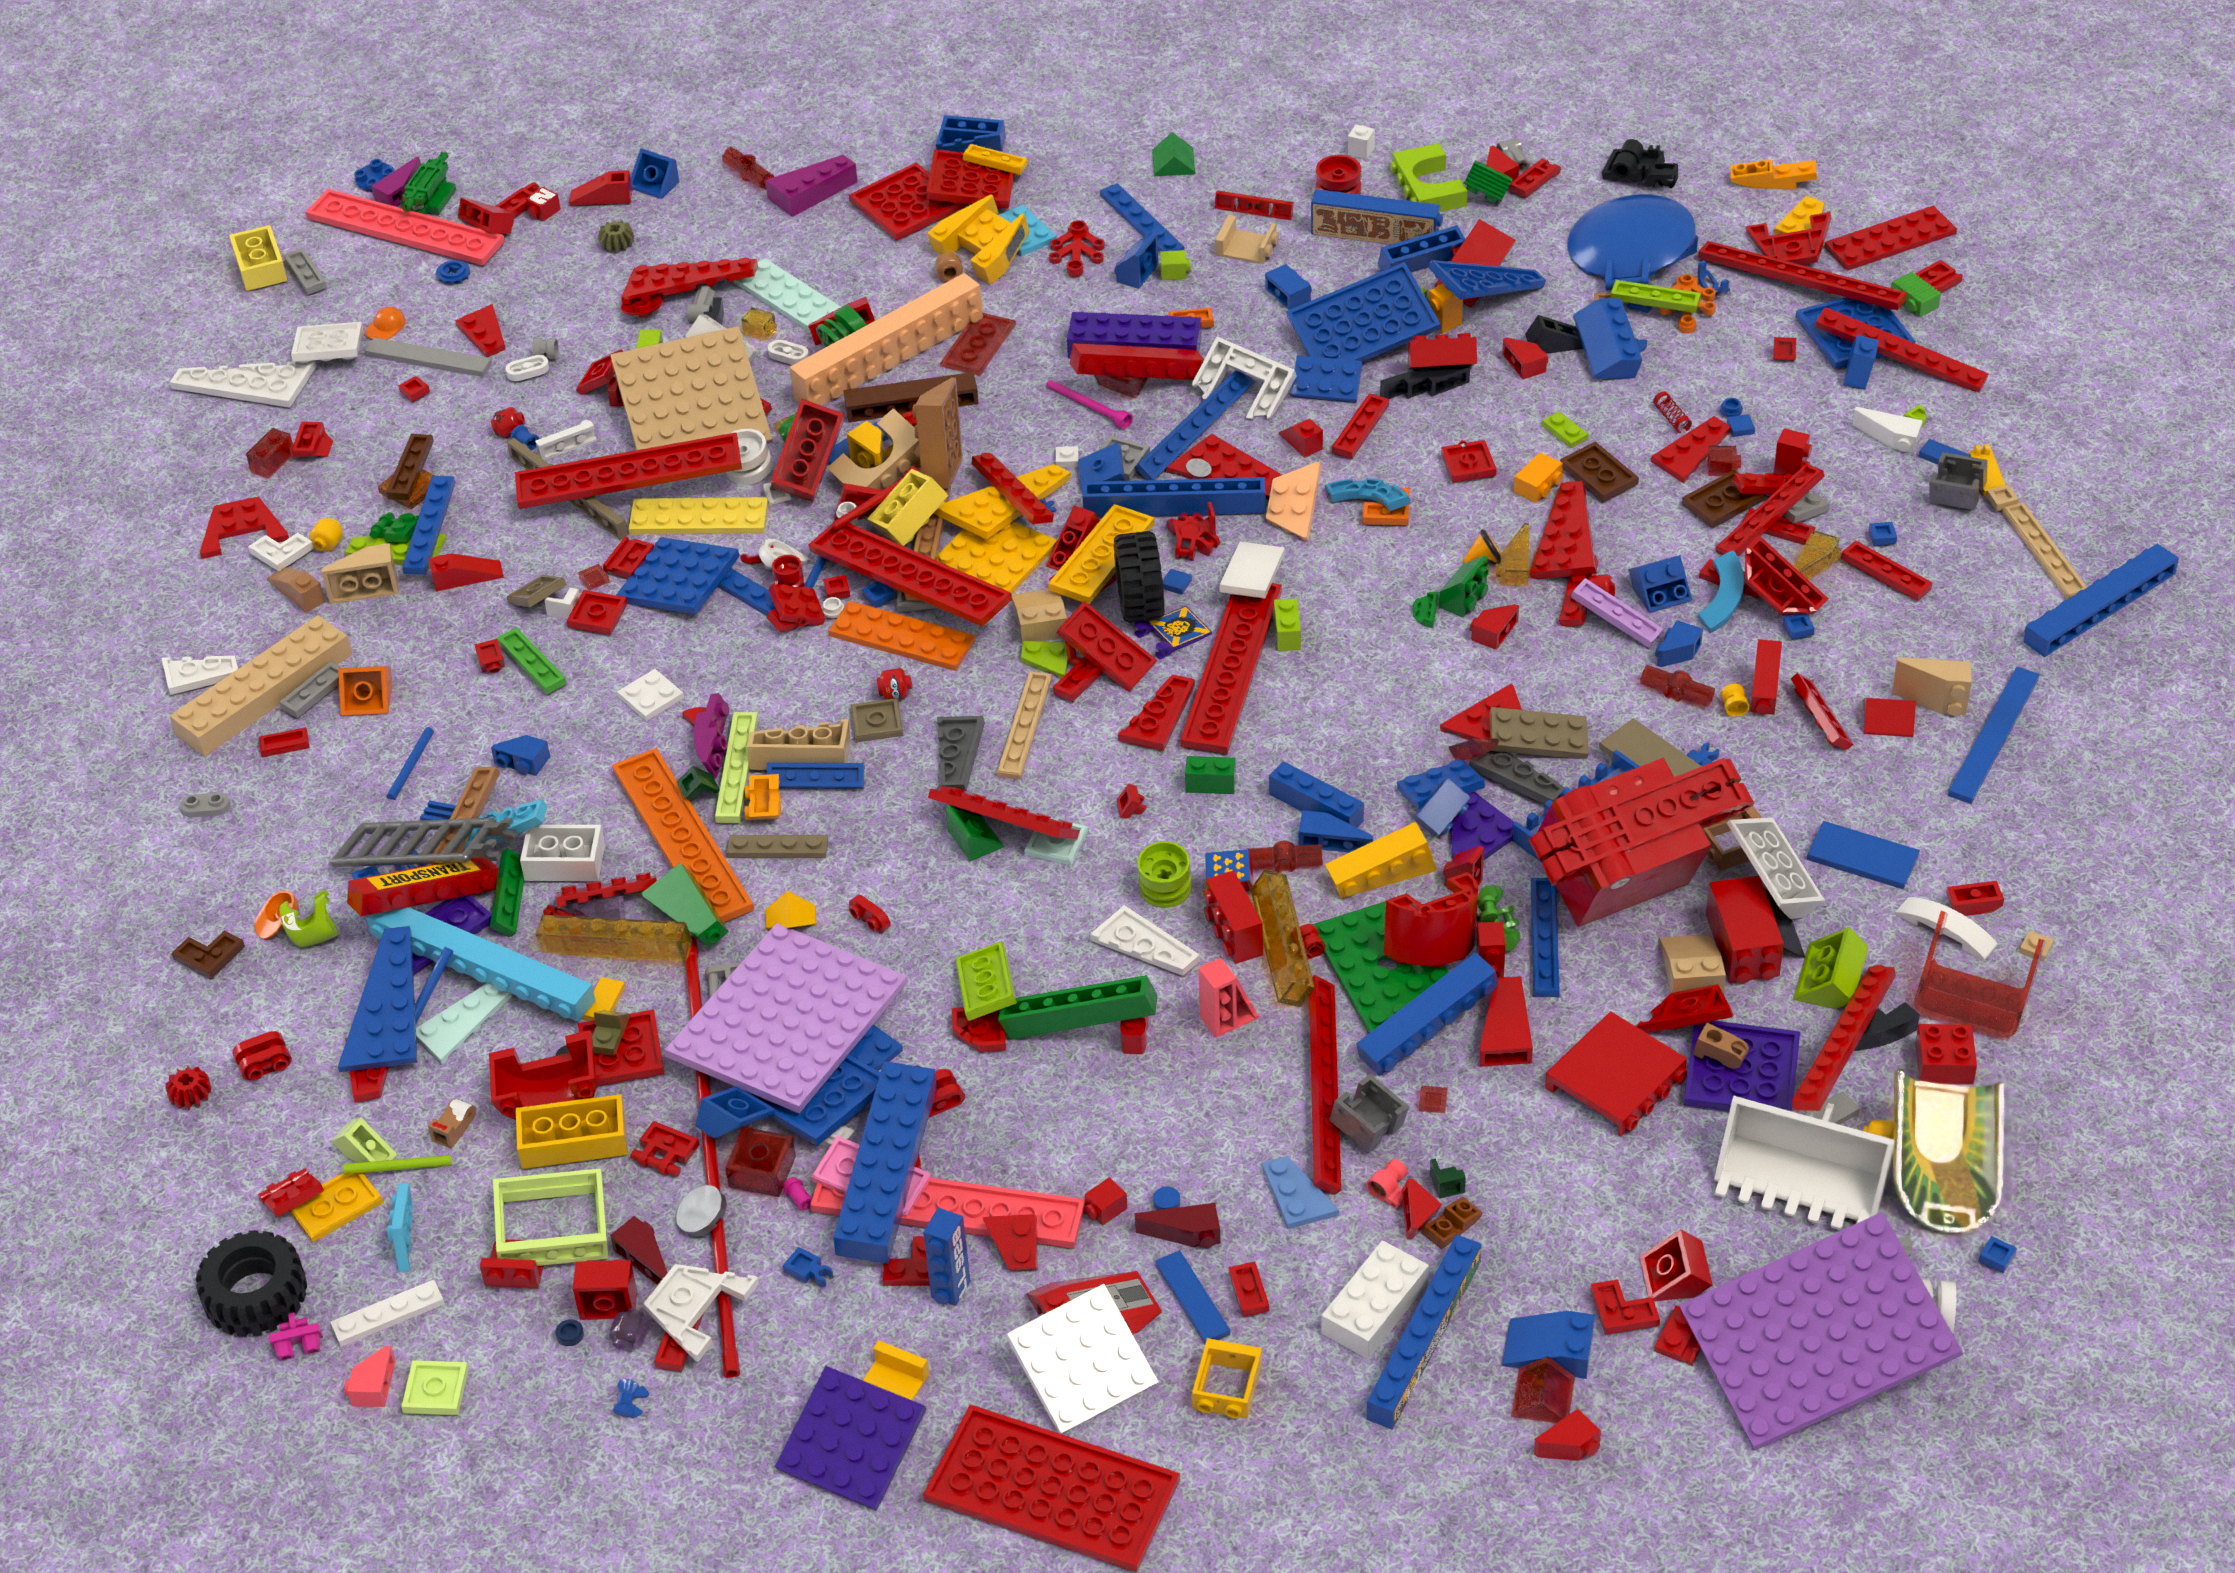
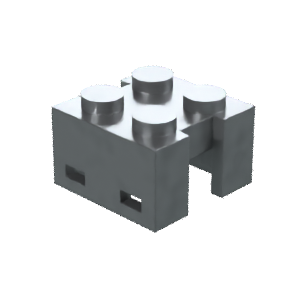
M1942 452L1938 461V473L1933 472L1929 481V502L1975 510L1979 501V491L1984 489L1987 482L1988 460Z
M1369 1074L1358 1083L1352 1103L1348 1102L1350 1094L1347 1092L1335 1100L1329 1121L1369 1153L1380 1144L1384 1134H1393L1403 1126L1409 1105Z

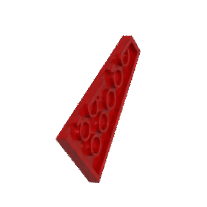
M741 258L730 261L722 259L716 262L704 260L698 263L680 262L674 265L662 263L657 266L639 265L634 267L621 297L622 304H630L631 299L640 297L642 301L649 300V297L658 293L662 296L694 290L696 289L695 285L707 283V286L715 285V282L722 279L730 282L753 277L758 268L757 259Z
M1210 434L1166 467L1167 473L1185 475V478L1265 477V498L1267 499L1270 497L1273 479L1282 476L1279 472L1214 434ZM1191 459H1202L1210 464L1212 470L1208 476L1197 477L1188 472L1186 463Z
M1568 481L1560 484L1529 572L1532 579L1597 573L1583 481Z

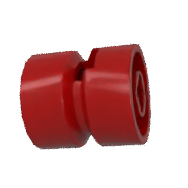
M782 555L773 561L774 584L804 587L802 562L797 556Z

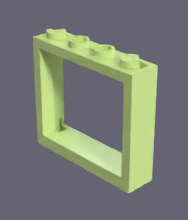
M601 1168L493 1179L497 1258L536 1260L537 1266L609 1259ZM595 1193L598 1233L506 1242L504 1202Z

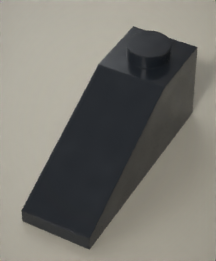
M1537 315L1525 333L1528 342L1537 344L1546 353L1584 349L1576 326L1541 315Z

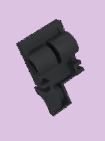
M1635 139L1625 141L1621 149H1614L1602 171V178L1607 180L1637 182L1643 181L1646 178L1648 187H1654L1655 183L1658 182L1662 187L1668 186L1673 188L1679 177L1678 163H1665L1664 151L1660 150V145H1657L1656 148L1650 145L1648 150H1644L1643 145Z

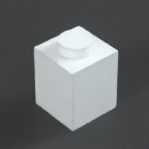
M1355 125L1348 135V155L1368 159L1375 148V129L1363 125Z

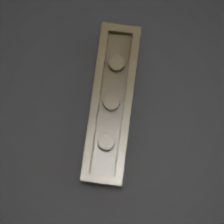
M730 835L727 855L728 858H826L828 835Z

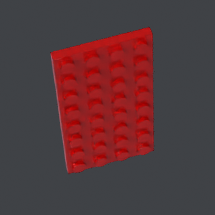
M970 1404L923 1493L924 1501L1137 1572L1181 1479L1179 1472Z

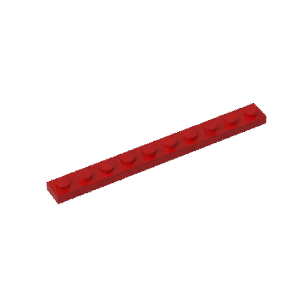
M1707 241L1698 251V259L1725 265L1729 268H1737L1748 273L1760 274L1767 278H1775L1787 283L1802 285L1809 289L1825 291L1828 294L1844 296L1847 299H1855L1867 304L1886 307L1890 310L1898 311L1907 299V292L1711 241Z
M1875 965L1868 968L1792 1099L1793 1110L1820 1111L1896 977L1894 967Z
M1314 975L1308 980L1314 1186L1332 1195H1336L1342 1191L1340 1129L1329 1121L1334 1102L1338 1099L1335 985Z

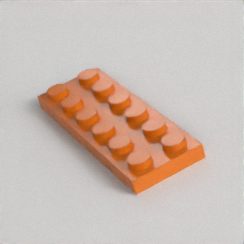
M853 601L847 602L828 630L829 636L954 671L958 669L975 642L974 634Z

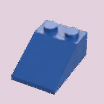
M1560 1311L1511 1318L1502 1366L1587 1379L1595 1315L1574 1311Z

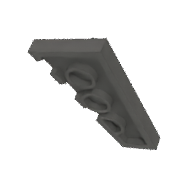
M983 716L937 717L941 786L956 787L967 791L985 724Z

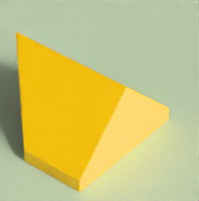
M786 891L765 909L766 930H771L776 923L786 928L804 925L816 926V906L796 894Z

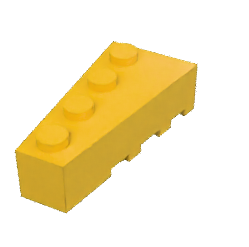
M1416 822L1325 864L1328 874L1341 898L1437 871L1428 842Z

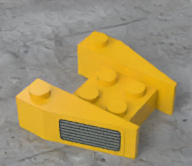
M989 195L941 220L927 235L932 249L939 254L945 252L954 253L961 246L974 253L975 256L971 259L975 275L991 285L1006 272L1030 231L1025 214L1023 213L1012 223L998 216L994 197Z

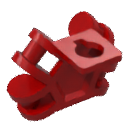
M1208 502V518L1205 520L1199 513H1195L1191 517L1182 513L1178 516L1177 520L1171 518L1166 522L1167 529L1172 534H1176L1177 537L1176 559L1189 557V560L1194 561L1196 546L1200 553L1209 556L1213 551L1212 549L1220 545V539L1216 535L1215 513L1211 502ZM1183 541H1191L1190 547L1183 548Z

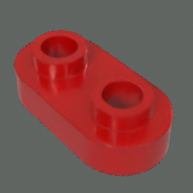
M858 894L849 901L850 914L855 919L860 918L866 922L869 929L873 932L883 933L891 926L887 914L864 896Z

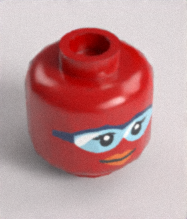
M902 668L884 670L881 672L880 677H877L879 696H883L885 700L894 698L904 699L908 696V689L913 688L911 675H906Z

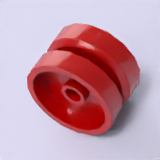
M1340 154L1330 155L1321 159L1316 166V189L1360 195L1362 177L1360 162L1353 157Z

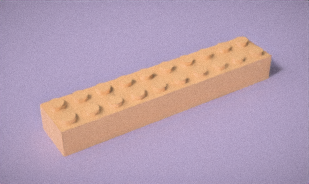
M963 273L790 366L794 400L800 404L801 399L823 406L829 401L839 398L844 394L843 390L857 388L859 385L983 319L980 284Z

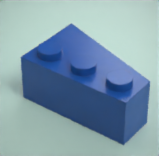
M944 115L936 142V150L964 153L968 146L973 144L1002 152L1006 140L1004 120Z

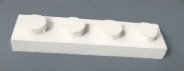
M431 1280L333 1320L330 1323L339 1345L342 1347L444 1305V1300L435 1280Z

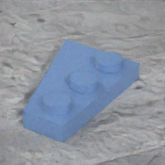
M1288 1156L1262 1162L1263 1171L1287 1229L1339 1216V1209L1318 1187L1314 1186V1183Z

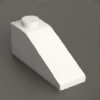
M1856 407L1853 426L1892 449L1914 453L1920 439L1923 421Z

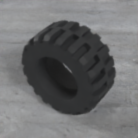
M1151 531L1118 534L1114 538V559L1123 620L1132 623L1162 618L1165 613L1164 589L1155 534Z
M251 1230L248 1234L236 1233L233 1234L234 1237L231 1239L225 1238L221 1240L218 1247L215 1248L213 1246L208 1251V1258L204 1257L199 1265L200 1269L196 1273L197 1292L205 1314L211 1320V1323L218 1329L222 1328L223 1332L232 1335L236 1332L237 1336L247 1337L248 1333H253V1336H259L266 1330L272 1332L278 1329L277 1325L280 1323L289 1322L288 1313L294 1312L296 1315L301 1308L300 1303H303L305 1300V1290L307 1289V1280L300 1257L292 1243L287 1242L286 1238L280 1235L274 1237L272 1232L263 1231V1233H259L257 1230ZM257 1273L273 1275L268 1283L255 1291L247 1293L230 1291L238 1281L246 1276Z

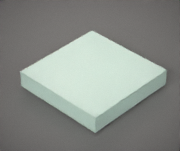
M1073 823L1072 828L1080 830L1078 839L1057 838L1034 831L1024 850L1025 855L1072 865L1088 832V826Z

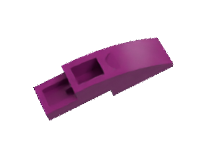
M719 693L710 695L706 711L697 713L694 724L695 750L707 771L714 778L718 776L725 749L727 748V739L722 733L724 732L725 722L729 715V706Z

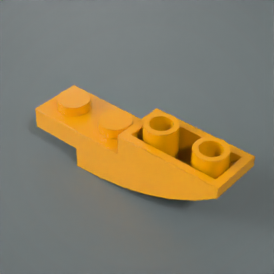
M1760 160L1731 165V182L1750 188L1797 189V182L1817 180L1816 160L1781 164L1778 166H1773V160Z

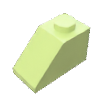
M361 1117L348 1122L331 1140L347 1158L357 1163L393 1160L397 1155Z

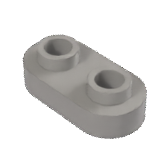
M224 793L193 794L185 797L181 801L180 807L182 813L187 817L218 816L230 809V801Z

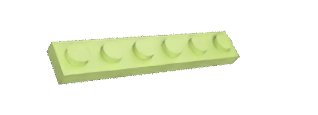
M757 712L733 713L715 813L716 823H741L745 800V785H747L749 776L747 745L750 732L757 730Z

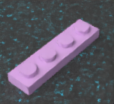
M1586 578L1576 587L1571 595V598L1648 648L1662 634L1663 628Z

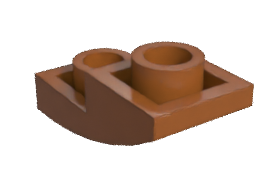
M1461 1197L1446 1206L1442 1216L1426 1224L1422 1234L1440 1249H1443L1453 1241L1456 1234L1461 1235L1473 1226L1482 1216L1483 1212L1466 1198Z

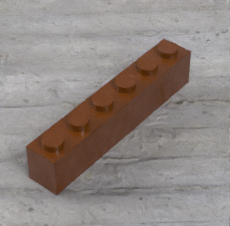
M974 372L843 390L848 423L883 418L892 409L896 410L900 415L909 412L922 394L950 378H956L958 407L979 404Z

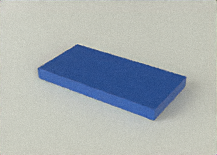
M1823 821L1807 854V860L1904 890L1919 857L1920 850Z

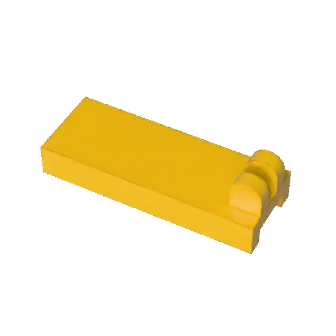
M1983 444V449H1981L1980 445H1974V450H1969L1968 454L1971 455L1970 457L1988 460L1987 482L1984 489L1981 490L1984 497L1987 496V490L2004 486L2005 482L1989 444Z

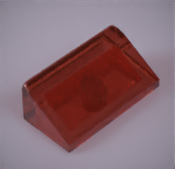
M1498 738L1472 739L1449 746L1448 748L1455 760H1468L1485 755L1499 744L1498 742L1500 741Z

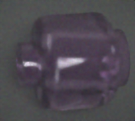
M628 1309V1312H620L615 1316L609 1332V1337L615 1348L633 1352L634 1349H639L643 1346L649 1330V1323L643 1318L644 1314L636 1309Z

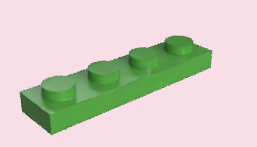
M517 627L497 637L499 646L546 695L567 685L564 675Z

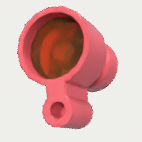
M1391 1159L1385 1166V1169L1376 1171L1366 1182L1369 1193L1376 1198L1380 1194L1379 1200L1387 1201L1391 1207L1397 1209L1403 1203L1402 1189L1398 1182L1408 1174L1406 1166L1398 1159Z

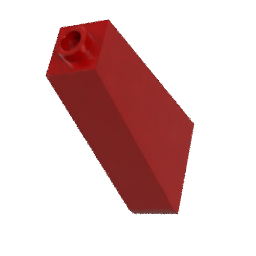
M1521 976L1497 978L1498 985L1491 995L1481 1039L1479 1067L1532 1064L1533 1046Z

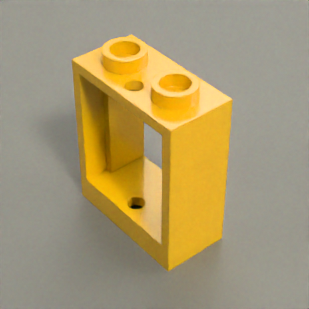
M1207 1338L1192 1391L1193 1409H1197L1202 1413L1224 1414L1234 1419L1239 1417L1248 1419L1262 1367V1348ZM1212 1364L1250 1371L1243 1399L1205 1392Z

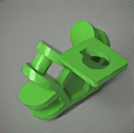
M1496 885L1485 886L1479 892L1477 905L1482 913H1477L1476 921L1501 922L1499 916L1503 915L1505 921L1503 923L1505 951H1512L1517 947L1521 937L1516 929H1511L1519 925L1518 920L1514 919L1512 913L1514 907L1511 905L1497 909L1496 906L1503 896V890Z

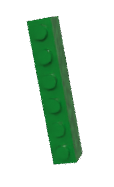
M1144 975L1017 997L1016 1004L1000 1009L998 1020L1011 1040L1152 1016L1156 1013L1158 995L1148 976Z

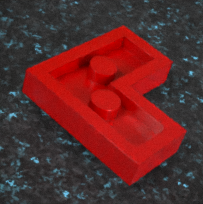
M913 1236L911 1258H890L889 1264L884 1263L883 1286H930L924 1236Z
M1618 1279L1591 1284L1590 1291L1605 1335L1660 1325V1317L1653 1297L1625 1301Z

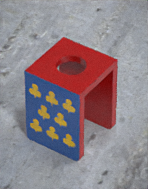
M1249 849L1205 854L1206 879L1234 870L1245 891H1254L1253 860Z

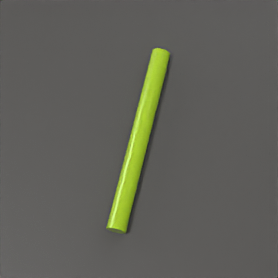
M451 1155L348 1163L343 1164V1172L345 1175L450 1166L452 1162Z

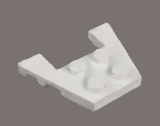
M675 1264L643 1304L645 1311L695 1361L699 1362L712 1345V1339L710 1336L693 1329L694 1324L720 1291L746 1301L759 1285L758 1277L748 1275L745 1278L735 1276L733 1272L725 1271L723 1274L711 1273L706 1268Z

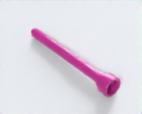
M1049 380L1046 384L1049 389L1113 419L1115 425L1123 430L1132 424L1133 415L1125 410L1115 411L1053 380Z

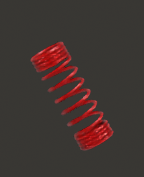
M1666 391L1659 392L1653 399L1654 405L1678 433H1682L1678 427L1683 421L1686 422L1681 426H1684L1683 428L1688 431L1692 421L1682 412V409L1676 405V402L1673 401V398ZM1663 396H1667V398L1664 399L1659 405V399ZM1674 406V408L1669 411V412H1671V413L1669 414V417H1668V416H1667V411H1668L1671 407ZM1675 410H1677V411L1673 414V415H1674L1673 418L1670 419V416H1671L1672 412H1674ZM1680 413V415L1677 418H1675L1677 419L1675 423H1673L1674 417Z

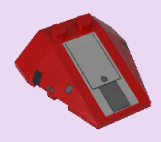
M1138 1271L1051 1282L1026 1293L1039 1315L1042 1313L1046 1314L1104 1284L1132 1335L1141 1331L1162 1313L1161 1308Z

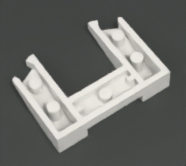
M1216 337L1192 385L1193 387L1199 386L1205 393L1202 395V398L1205 400L1219 386L1229 368L1253 377L1264 383L1246 419L1253 420L1254 416H1267V419H1271L1297 375L1292 368L1220 337Z

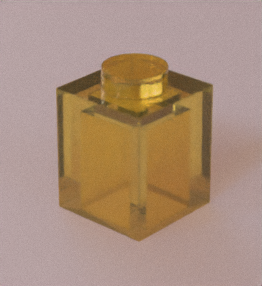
M751 307L741 319L743 335L766 342L771 335L776 333L777 324L775 323L774 313Z

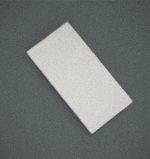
M1240 541L1220 583L1219 592L1265 598L1284 557L1285 548Z

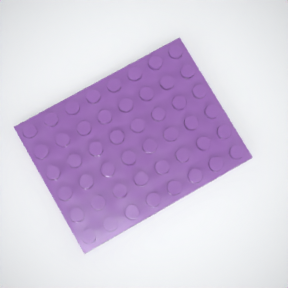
M1883 1211L1679 1305L1686 1322L1754 1450L1767 1446L1963 1355L1960 1345Z

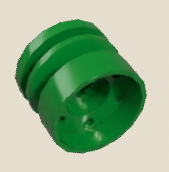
M843 305L833 314L835 322L831 319H826L824 325L820 324L816 328V332L826 348L867 326V324L855 310L848 305Z

